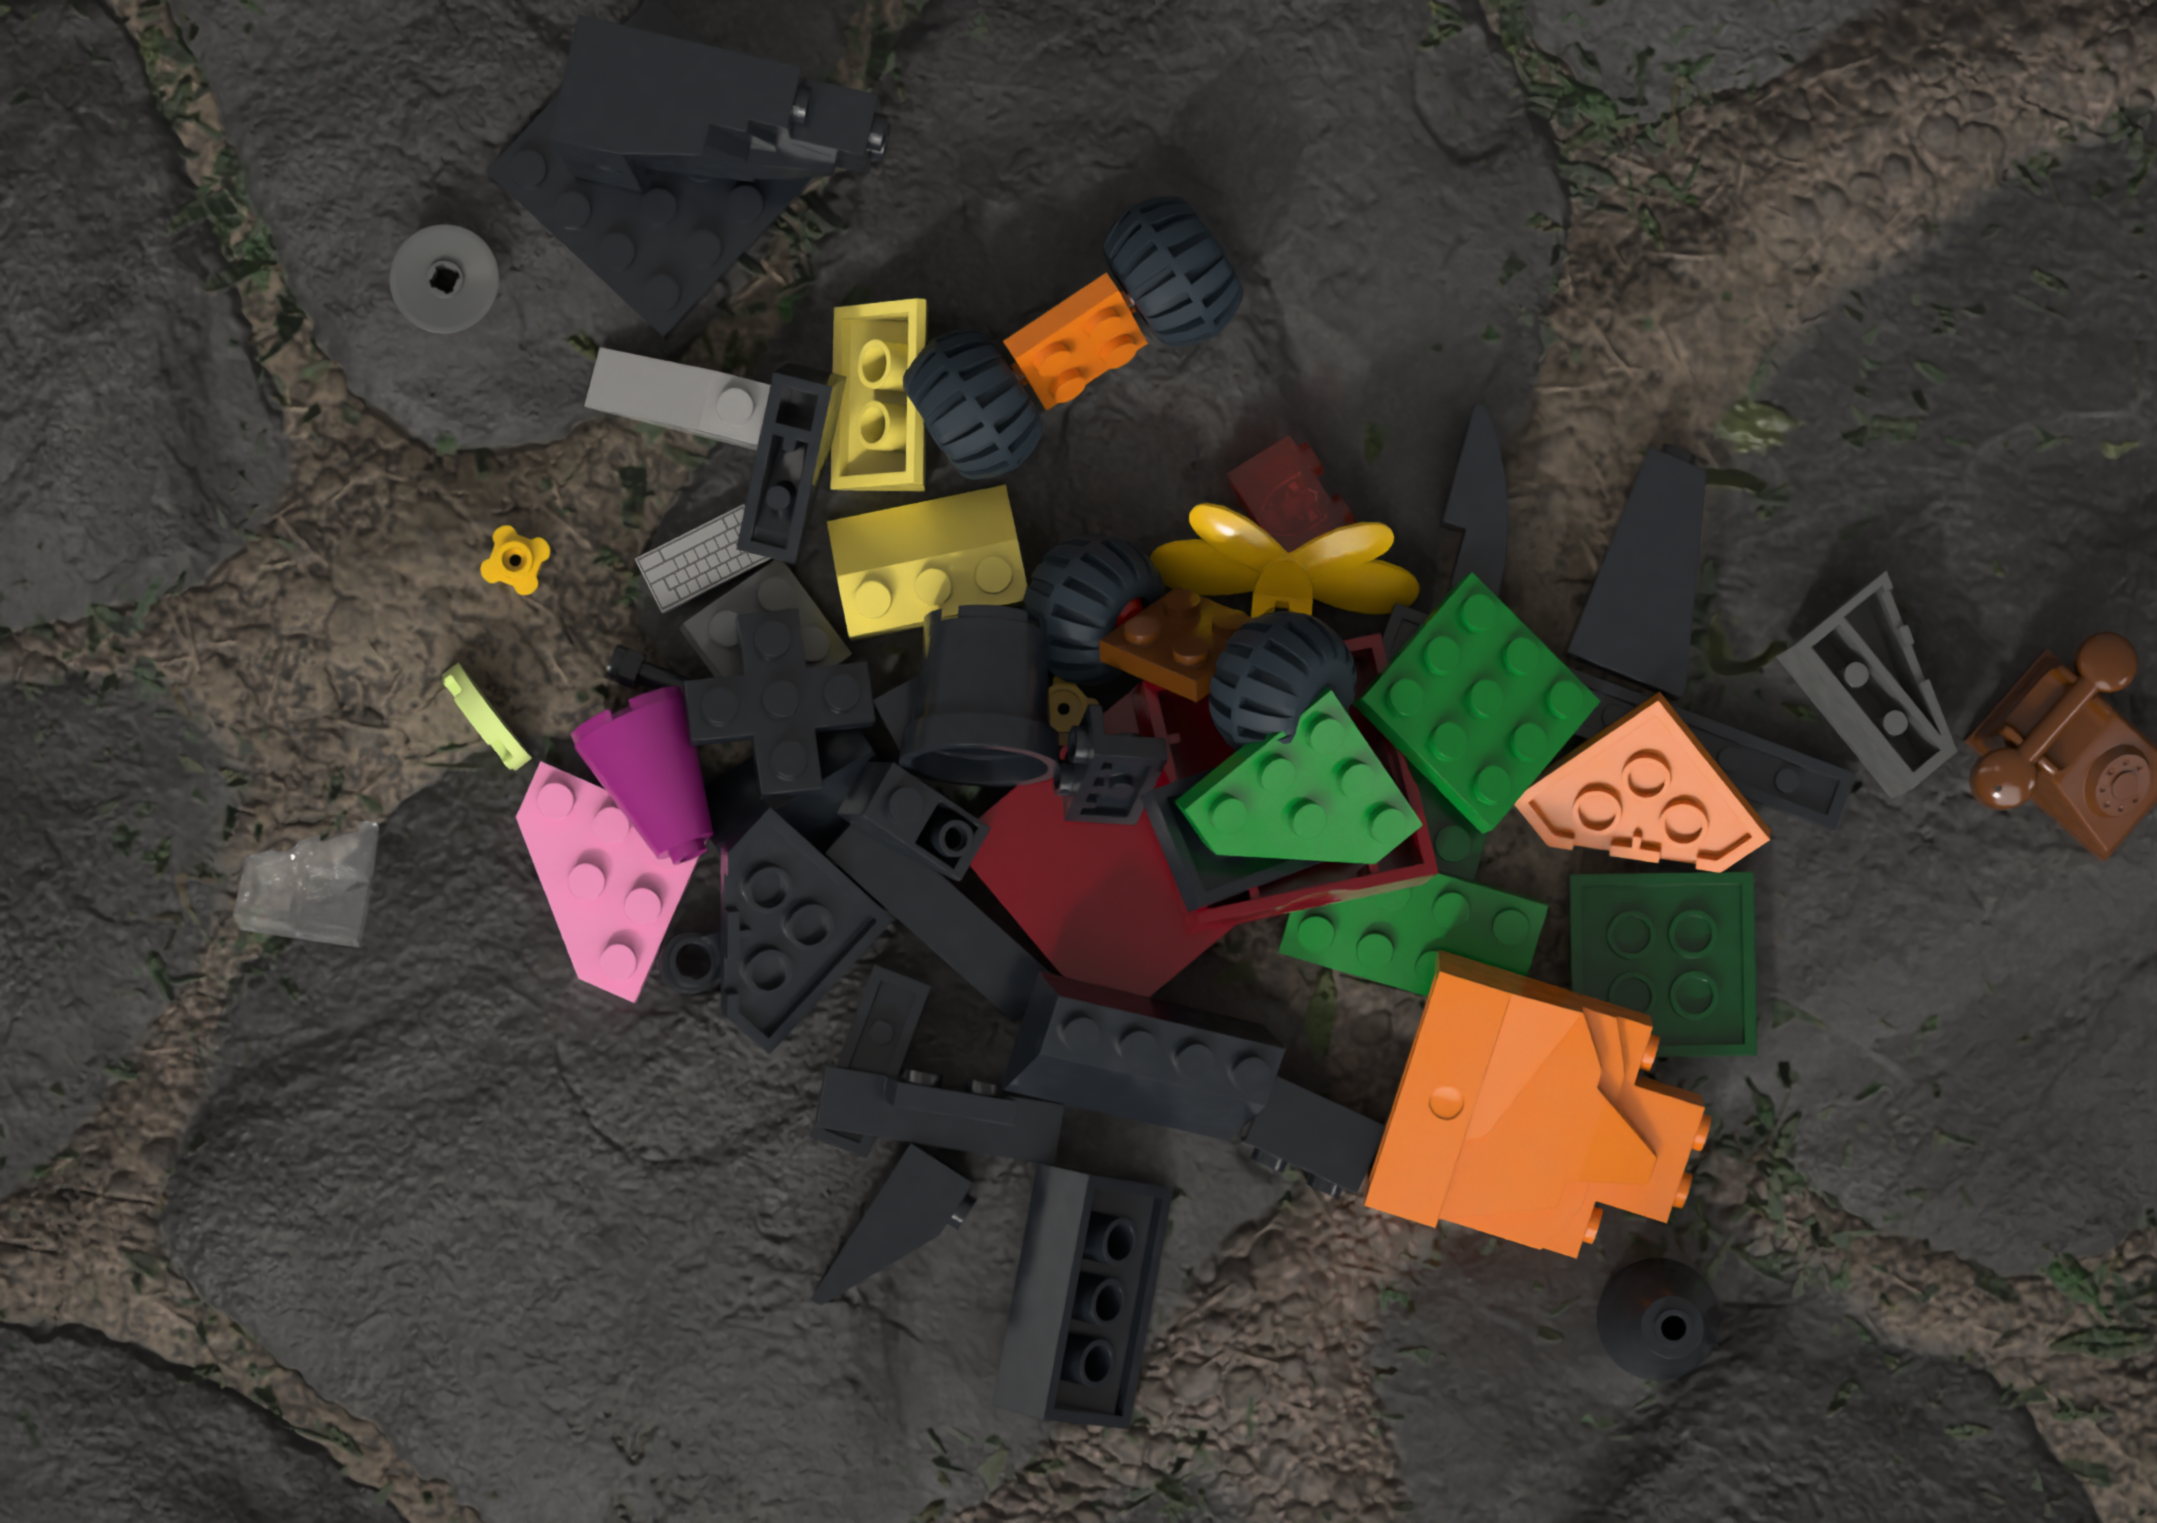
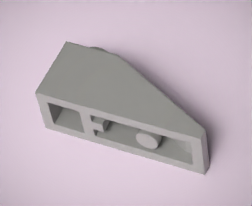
M599 347L584 406L757 451L771 385L705 368Z

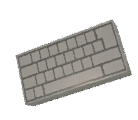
M744 504L635 558L663 615L772 560V558L736 550L745 510Z

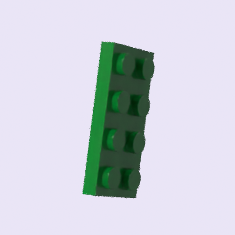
M1438 870L1439 873L1423 885L1289 913L1278 947V953L1428 996L1435 975V960L1439 949L1527 977L1549 905L1548 902Z

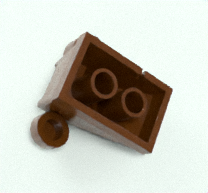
M2108 631L2090 635L2079 643L2073 660L2075 673L2047 648L2042 650L1963 740L1966 745L1980 756L1972 766L1969 776L1971 793L1978 803L1988 809L2002 811L2019 807L2027 800H2030L2046 815L2053 817L2062 829L2100 862L2108 859L2157 802V744L2098 694H2108L2124 689L2133 681L2138 669V657L2133 645L2122 635ZM1996 786L2000 787L1999 791H1996Z

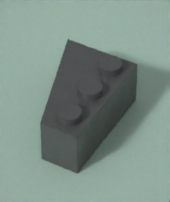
M1886 570L1867 582L1776 658L1892 800L1915 788L1958 751L1930 680H1925L1912 647V644L1915 643L1908 625L1904 626L1890 591L1893 589Z

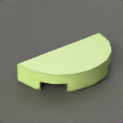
M460 662L442 674L441 681L455 697L454 701L485 742L488 745L491 744L502 762L510 770L513 768L516 771L532 759Z

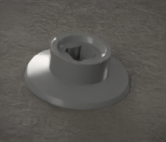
M439 224L423 228L406 239L394 256L389 276L393 300L403 316L423 330L441 334L459 332L480 321L492 307L499 288L498 265L490 247L474 232L461 226ZM443 268L459 274V279L456 280V284L453 287L454 291L447 294L433 287V283L436 282L439 275V270Z

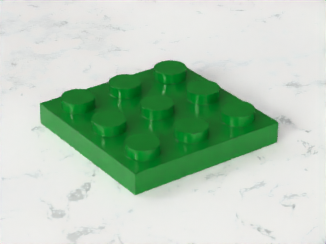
M1471 572L1458 581L1353 702V705L1484 834L1496 827L1601 701Z

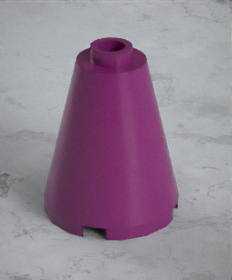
M671 686L628 700L629 707L613 715L610 709L595 715L578 726L571 733V738L574 742L575 750L656 858L664 859L670 857L673 865H678L705 853L707 848L704 842L713 836L714 832L697 746H690L683 691L679 686Z

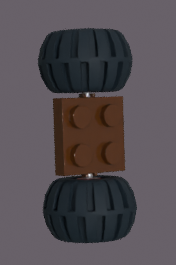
M1095 533L1073 537L1061 542L1044 556L1043 564H1038L1031 576L1033 579L1031 585L1026 588L1023 598L1025 606L1022 607V610L1029 612L1028 623L1036 626L1040 617L1046 620L1047 665L1051 673L1066 682L1089 686L1114 683L1132 674L1195 702L1211 693L1209 695V709L1213 723L1226 743L1236 751L1246 743L1264 741L1267 734L1284 731L1286 736L1277 741L1282 744L1291 743L1296 734L1301 714L1321 694L1325 686L1332 690L1347 714L1349 715L1350 713L1348 710L1350 705L1353 704L1356 691L1354 686L1357 681L1356 666L1348 647L1332 628L1316 617L1298 612H1272L1253 618L1243 611L1231 609L1199 596L1194 591L1176 587L1166 594L1161 574L1149 556L1123 538Z

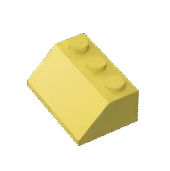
M1006 484L827 521L835 571L851 641L923 627L924 617L938 609H942V620L958 618V609L962 605H998L1013 608L1025 606L1023 598L1027 582Z

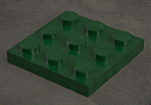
M1754 872L1568 875L1569 981L1571 991L1650 1015L1653 1024L1651 1034L1660 1036L1655 1058L1757 1056Z

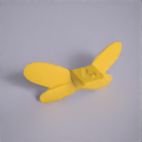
M1201 503L1191 510L1189 522L1196 534L1203 540L1191 539L1169 542L1157 547L1150 556L1151 561L1161 574L1164 585L1172 589L1180 587L1194 591L1199 595L1211 596L1233 595L1253 591L1251 617L1253 618L1262 614L1272 613L1275 611V607L1312 616L1313 598L1347 611L1364 614H1389L1392 612L1395 603L1409 607L1419 594V583L1413 574L1400 566L1376 559L1387 552L1394 542L1391 528L1380 522H1360L1338 527L1313 538L1288 553L1273 537L1249 518L1225 506Z

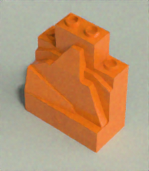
M1439 949L1435 960V975L1372 1168H1368L1365 1176L1364 1206L1436 1228L1438 1219H1443L1539 1250L1545 1248L1577 1259L1582 1241L1593 1244L1600 1225L1603 1209L1594 1207L1596 1201L1664 1223L1668 1221L1672 1206L1679 1209L1683 1208L1692 1181V1174L1684 1170L1691 1149L1700 1152L1703 1149L1712 1117L1703 1114L1705 1105L1702 1095L1638 1075L1639 1069L1650 1071L1659 1045L1660 1036L1651 1034L1653 1024L1650 1015Z

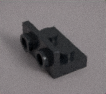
M1088 704L1079 726L1073 725L1070 729L1067 752L1064 759H1060L1061 771L1053 777L1054 795L1062 796L1064 821L1136 825L1144 810L1140 796L1154 789L1168 760L1166 739L1143 737L1132 732L1117 735L1105 734L1102 705Z

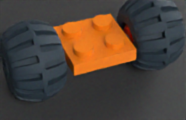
M1177 196L1153 197L1128 208L1112 225L1102 246L1105 261L1121 286L1122 291L1118 290L1109 275L1105 273L1005 339L1003 342L1015 360L1010 365L1011 368L990 338L984 332L977 329L951 331L935 337L925 344V348L913 360L908 370L905 371L903 388L923 418V424L940 450H944L956 470L963 477L972 480L998 477L1019 467L1034 451L1043 434V420L1023 386L1030 385L1034 394L1047 411L1058 403H1065L1074 399L1084 390L1086 384L1109 369H1116L1125 365L1135 356L1139 349L1147 345L1148 342L1132 315L1136 311L1154 336L1161 343L1170 347L1195 345L1213 338L1234 318L1243 300V286L1220 244L1186 200Z

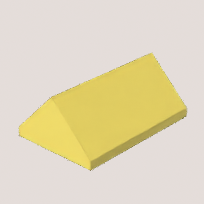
M915 298L834 307L833 373L846 376L847 378L831 445L830 489L925 492L926 427L923 424V418L903 388V376L928 342L929 310L926 299Z

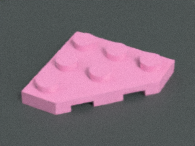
M540 761L516 815V819L578 979L633 1003H637L701 855L678 865H673L670 857L657 859L605 789Z

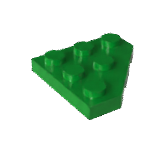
M1326 686L1321 694L1301 714L1296 734L1291 743L1283 744L1277 741L1286 736L1284 731L1267 734L1264 741L1246 743L1175 801L1206 847L1216 855L1376 864L1423 825L1337 697Z

